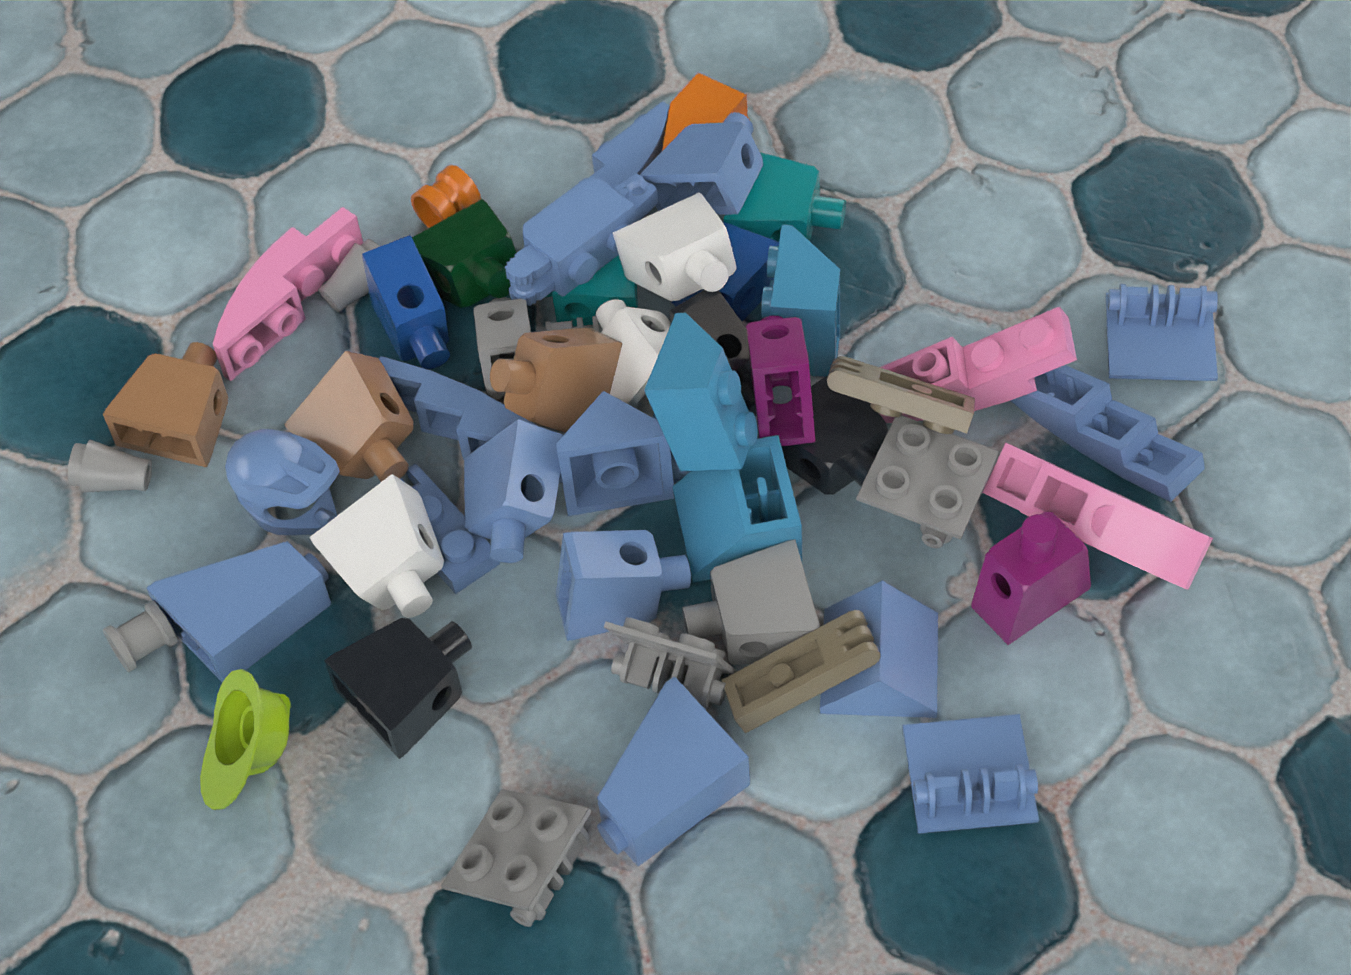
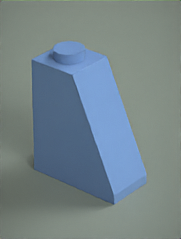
M288 541L153 582L146 588L151 600L164 613L175 634L221 682L231 671L238 669L247 670L331 605L324 583L329 579V576L323 565L311 553L302 556Z
M675 676L664 684L597 797L601 822L597 824V828L601 837L614 853L620 854L622 851H625L637 867L750 785L749 757Z

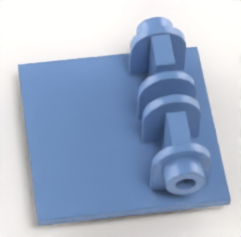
M1120 284L1119 289H1109V292L1106 293L1109 378L1217 381L1218 373L1213 312L1216 313L1217 291H1207V286H1200V288H1180L1179 294H1175L1174 285H1168L1166 294H1159L1158 285H1152L1150 294H1148V287H1126V284Z
M1020 714L902 726L918 833L1039 822L1034 795L1038 793L1037 775L1035 769L1030 770Z

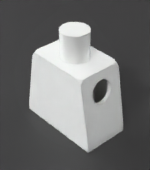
M696 193L613 232L625 277L669 301H679L701 289L708 292L718 291L726 284L728 277L733 275L737 268L727 229L701 193Z
M610 300L601 305L596 312V318L602 328L601 333L623 343L610 395L653 417L654 412L644 389L671 322L665 314L659 311L626 307L622 300Z
M391 474L309 537L315 547L361 599L375 607L386 610L396 604L404 617L412 618L422 614L431 606L433 599L424 582L442 569L444 559L420 494L395 475Z

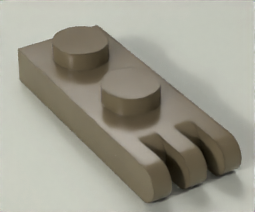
M845 356L836 357L832 361L827 378V385L831 390L871 403L870 407L874 411L886 416L901 417L902 413L923 419V425L933 431L953 434L954 430L967 434L974 415V397Z
M859 610L849 611L722 679V682L726 683L724 689L734 719L745 734L878 663L881 655L877 645L873 643L874 638L867 627V621L863 612Z

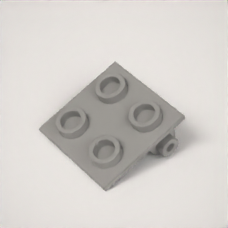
M902 415L901 417H895L856 500L921 524L922 541L931 548H941L943 543L950 542L952 537L962 538L1000 451L954 434H943L933 431L924 426L923 423Z
M626 617L623 626L605 621L604 628L628 644L626 653L619 651L616 653L611 668L613 674L620 676L621 682L650 689L652 683L653 692L660 693L667 681L672 662H675L671 678L675 676L703 707L709 708L711 703L717 705L723 703L726 695L724 689L726 683L719 681L723 672L732 675L737 670L723 659L725 652L714 648V643L681 633L678 642L670 640V636L658 632L659 627L633 618Z
M501 789L441 884V887L445 890L512 906L514 908L510 913L511 917L518 923L531 927L535 920H542L545 916V910L554 896L550 889L560 890L563 886L564 881L559 874H570L573 869L572 864L583 846L588 844L590 840L588 830L591 824L587 818L592 810L585 806Z

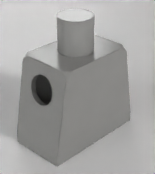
M507 297L495 298L487 304H481L474 308L478 353L486 394L504 404L506 392H497L492 388L490 371L492 365L498 359L514 360L518 339L524 333L531 332L526 300L521 298L513 300Z
M796 540L786 541L714 567L710 571L712 601L682 607L686 633L699 638L721 634L727 661L734 665L752 664L820 627Z

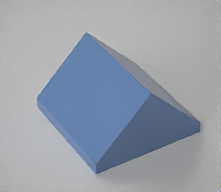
M605 391L596 398L556 443L568 516L674 499L670 447L658 421Z
M880 581L824 609V625L849 611L859 610L863 612L867 621V627L874 638L873 643L877 645L881 657L875 665L821 693L820 714L937 718L938 612L884 581Z

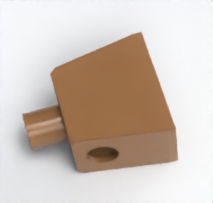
M592 328L524 333L518 339L514 360L498 359L492 365L490 371L491 386L497 392H506L504 397L506 409L533 423L566 433L603 391L610 394L623 343Z
M192 342L189 344L182 359L157 353L148 356L103 413L116 446L207 467L211 460L228 405V395L219 370L214 367L217 361L215 351L206 344Z
M345 351L284 425L292 434L315 442L337 462L339 474L342 476L369 479L376 475L382 482L393 474L401 479L407 472L409 464L397 448L413 431L414 421L381 361L376 357Z

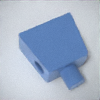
M733 112L726 117L723 123L691 124L685 127L646 167L640 176L657 188L658 204L656 208L658 211L696 193H701L716 214L739 213L763 166V158L751 135L753 133V125L745 115Z
M517 419L465 457V527L469 533L491 539L490 557L493 560L503 563L521 561L524 555L525 538L551 521L554 515L560 478L556 443L563 434Z
M647 530L563 533L556 599L567 641L610 632L604 628L605 621L623 626L626 617L649 623L657 617L661 592L690 587L691 574L686 555L659 558L653 534Z

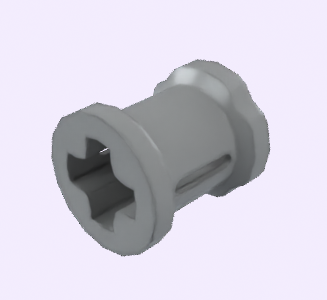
M153 600L145 604L144 612L115 628L109 625L102 629L110 647L127 672L137 668L136 661L166 644L172 647L179 643L166 616Z

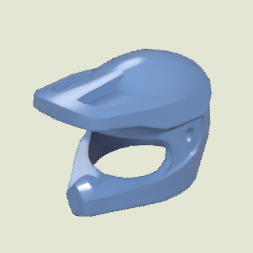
M259 429L245 434L229 450L225 465L227 479L234 490L238 502L262 529L276 535H313L337 516L329 487L339 474V467L337 462L315 442L285 431ZM315 502L309 511L293 519H276L267 510L276 506L302 509Z

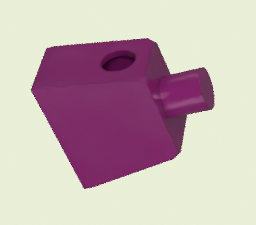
M773 315L765 317L761 321L749 323L746 325L759 438L779 435L781 446L814 443L815 430L810 369L801 319L797 317L783 318ZM777 386L791 388L792 399L783 404L774 403L773 388Z
M1047 511L1028 517L1023 522L1021 528L992 546L986 553L971 608L1007 645H1010L1090 589L1091 580L1087 547L1053 512Z

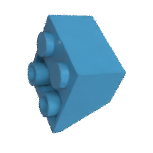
M781 225L779 246H769L767 277L774 278V280L770 281L769 287L764 286L761 317L765 318L775 315L783 318L797 317L801 319L809 360L810 376L825 377L829 374L832 361L838 357L840 268L792 225Z
M779 435L757 439L756 443L750 446L742 469L691 471L672 486L693 582L710 580V571L716 566L790 540H796L802 562V524Z

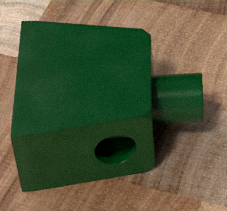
M484 199L473 203L412 237L440 298L460 308L470 307L489 295L495 298H503L510 294V279H507L505 266H507L510 258L515 257L517 252L508 230Z

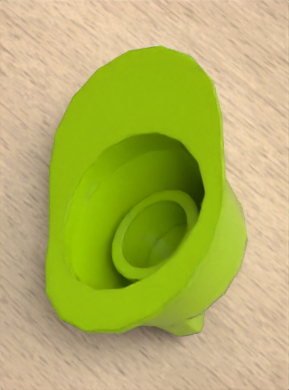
M244 669L231 671L223 680L217 694L213 726L200 774L201 795L205 805L212 810H222L233 803L245 786L248 776L264 773L271 768L282 756L287 745L291 705L289 697L285 694L259 688L252 674Z

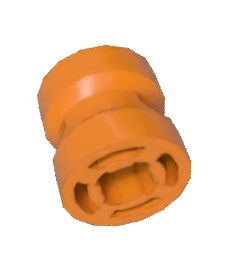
M449 165L436 175L435 183L432 186L424 185L411 196V203L415 213L428 228L481 200L480 192L473 180L462 169L454 165Z

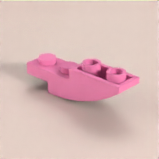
M342 207L307 236L291 227L254 263L228 301L214 337L213 347L225 378L232 381L246 368L252 367L264 353L281 339L291 335L306 320L301 302L306 297L316 293L322 284L330 279L355 243L359 245L363 243L356 215Z
M1059 306L964 347L952 336L883 365L880 368L974 397V411L1037 391L1034 377L1076 361L1077 357L1069 317ZM902 413V416L916 421H923V419ZM880 414L886 423H893L895 417Z
M1005 443L982 492L1029 517L1047 511L1053 512L1082 542L1189 590L1213 539L1008 443Z

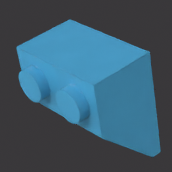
M675 313L644 392L680 471L742 469L750 446L756 443L758 426L755 415L748 411L741 394L740 378L736 371L731 370L723 348L687 313Z

